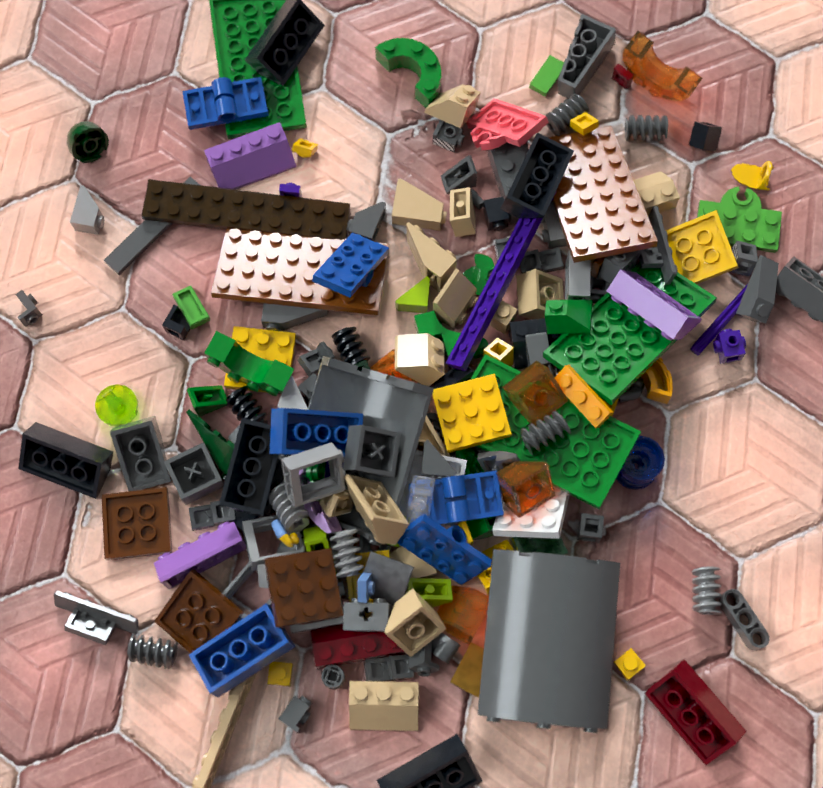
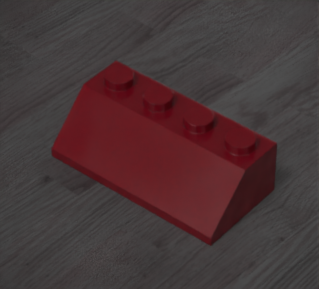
M343 624L311 630L313 655L317 669L326 668L329 665L339 666L362 662L366 659L406 654L385 632L343 630Z
M685 659L644 692L705 766L734 746L747 732Z

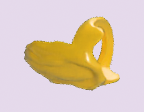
M766 161L762 167L742 163L735 165L731 172L734 179L742 185L769 191L770 189L767 186L771 170L774 169L771 161Z

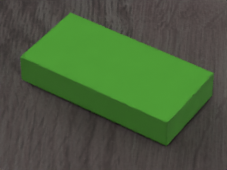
M549 55L529 84V88L546 97L557 82L564 62Z
M191 285L172 294L191 329L210 321L208 313Z

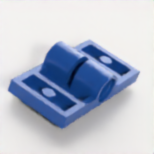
M221 77L213 80L212 86L182 91L189 130L269 116L261 77L232 82L229 78Z
M351 233L314 273L312 282L351 298L361 285L364 287L369 285L374 270L388 255L389 247L364 238L359 234Z
M497 470L408 483L413 521L423 514L438 524L504 515Z
M425 514L411 522L397 542L460 585L465 584L490 568L492 559L467 543V536L461 527L453 525L446 529Z

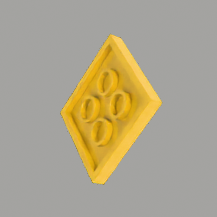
M717 210L666 230L668 244L672 248V258L677 266V272L695 284L739 268Z
M233 327L232 339L236 340L245 350L269 361L277 360L292 367L296 333ZM226 373L225 388L239 389L247 385L240 380L238 383L230 380Z
M495 374L434 389L432 395L447 453L512 437Z

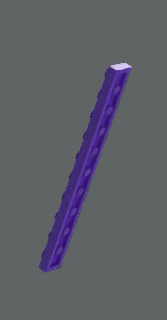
M519 218L446 361L449 367L467 370L543 218Z

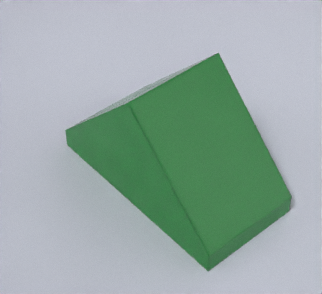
M222 385L191 387L187 389L194 410L199 417L227 406V397Z

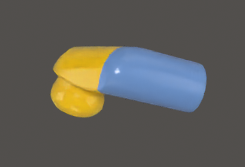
M279 519L271 523L276 537L287 547H293V545L300 542L295 532L288 535Z

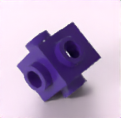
M722 330L717 335L715 341H713L714 352L718 353L720 364L740 361L746 354V341L744 336H741L740 330Z

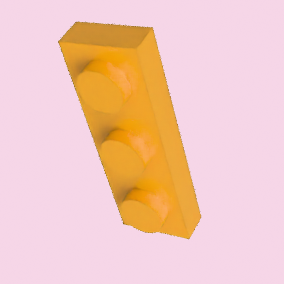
M566 365L552 380L595 428H599L612 415L613 411L570 365Z

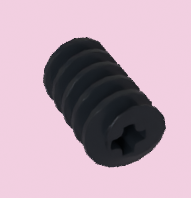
M347 327L335 332L332 338L337 346V351L341 353V359L346 363L357 365L358 371H362V368H367L368 364L366 362L370 360V356L363 357L367 350L365 348L359 349L363 345V341L356 342L360 338L359 334L353 335L357 330L356 327Z
M246 386L233 391L226 398L227 406L232 408V412L237 415L238 421L244 418L268 424V421L264 420L267 417V413L259 414L263 409L262 406L254 407L258 402L257 399L250 401L253 394H245L248 390Z

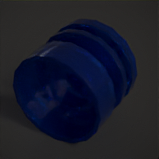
M639 436L616 480L625 488L632 490L648 487L664 468L665 456L663 449L653 439ZM634 463H637V464H638V466H637L638 469H635V468H634V467H635V464H634Z

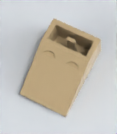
M408 222L406 224L407 242L424 279L428 276L430 278V286L440 293L456 269L457 259L451 251H445L441 248L434 238H428L419 226H413Z

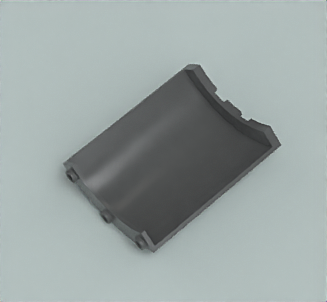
M323 356L307 410L363 414L364 426L401 433L395 477L369 475L370 480L379 481L383 484L399 508L434 388L366 368L358 371L357 365ZM353 505L351 512L336 516L343 531L344 529H358L356 533L367 538L368 543L380 545L374 539L373 533L366 526L363 517L356 510L355 505Z
M493 549L478 715L487 716L486 721L500 722V719L537 723L538 728L551 729V725L582 727L585 732L598 733V729H607L620 563L557 554L524 553L513 550Z

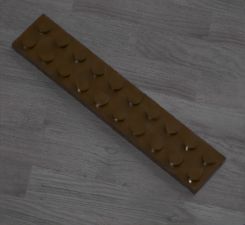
M148 179L141 216L143 220L225 230L237 228L247 231L257 230L266 233L345 240L350 203Z

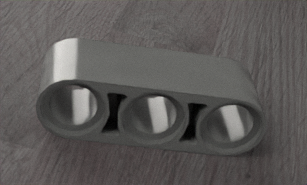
M736 589L724 592L719 597V602L722 604L720 608L744 644L753 651L766 647L769 644L770 636L744 596ZM727 595L733 596L736 603L735 606L727 603ZM740 614L748 618V625H743L740 622ZM753 634H758L761 637L760 645L753 642Z

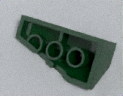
M189 409L186 413L222 472L221 478L225 481L235 444L230 440L227 441L216 429L212 431L211 427L203 419Z

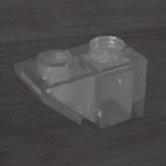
M413 475L406 520L409 524L423 514L430 517L435 478Z

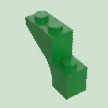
M435 311L415 315L414 324L417 334L428 333L444 342V352L446 359H448L461 333L443 327L438 321ZM482 338L473 358L484 356V349L489 345L485 338Z

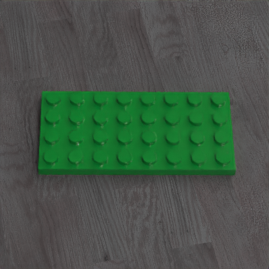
M209 0L219 78L225 77L235 82L261 77L269 115L226 123L228 139L238 138L279 122L283 131L307 128L298 66L284 86H281L258 74L245 61L249 52L286 0Z
M639 263L631 270V272H636L699 317L716 302V296L678 272L671 284L666 285L661 268H641ZM607 292L592 306L591 332L562 334L543 352V358L560 370L566 365H570L601 399L612 405L677 339L670 341L663 337L660 329L657 327L652 328L645 324V319L642 316L631 314L627 310L628 306L623 303L622 305L616 303L611 299L612 295Z
M485 354L470 380L495 374L512 437L477 445V447L487 452L506 451L517 454L527 473L600 510L636 444L641 431L611 416L599 428H595L563 392ZM552 412H558L566 420L571 434L564 430L563 439L555 435L556 443L548 439V447L540 443L541 451H537L533 447V455H531L522 440L521 429L525 428L529 431V424L537 427V420L540 419L544 422V416L548 415L552 418Z

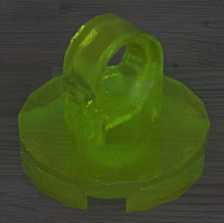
M120 384L110 385L103 389L95 402V410L98 417L108 426L130 423L138 412V399L130 388Z

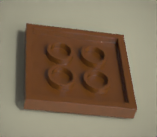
M167 487L101 495L105 560L158 555L167 552L172 553Z
M331 548L264 559L276 628L344 616Z
M193 569L187 574L154 622L184 649L192 653L236 624L244 612Z

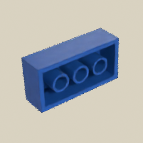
M293 408L271 409L270 454L295 455L332 442L338 450L342 451L345 457L349 426L363 425V414Z
M265 604L190 653L189 656L208 692L219 698L295 648V645L284 627H275L273 609L268 604Z

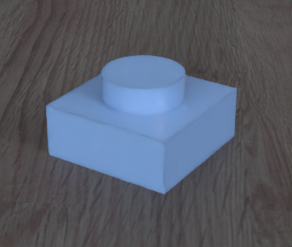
M363 572L357 580L358 602L367 603L371 595L375 593V582L372 581V573Z

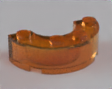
M637 31L623 51L624 64L627 70L634 75V83L647 89L653 97H661L673 101L689 98L703 78L687 66L683 69H676L663 63L654 52V42Z

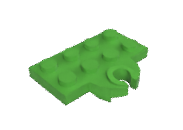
M739 187L728 190L721 198L720 203L699 201L697 218L717 210L730 246L733 247L737 240L756 245V249L773 253L778 251L782 212L762 209L758 195L751 189L747 188L745 190L746 201L737 199L736 195L740 190Z

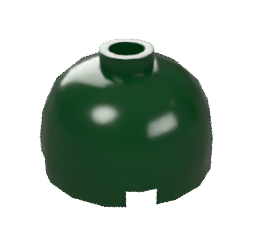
M84 121L75 124L69 130L66 144L75 159L80 160L82 163H92L102 157L99 154L104 149L107 151L109 138L99 125Z

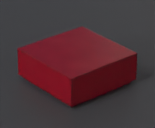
M618 63L614 67L612 79L627 90L632 84L634 75Z

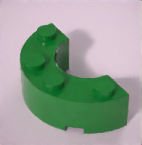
M395 38L384 41L375 47L376 60L388 72L398 68H406L419 76L420 80L415 85V99L425 108L440 94L441 65L435 53L428 46L414 39Z
M218 331L215 332L204 352L208 358L207 363L226 372L230 380L237 383L240 380L246 383V387L252 391L258 392V390H262L273 396L283 392L294 371V368L277 360L269 361L248 352L236 340Z

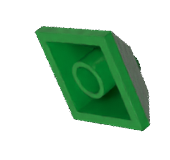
M546 300L545 321L547 334L591 332L592 300Z

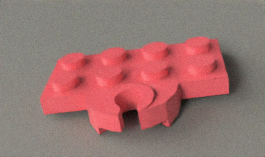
M494 98L468 119L466 123L468 128L472 129L471 136L475 147H481L482 150H492L506 142L521 147L549 122L545 115Z

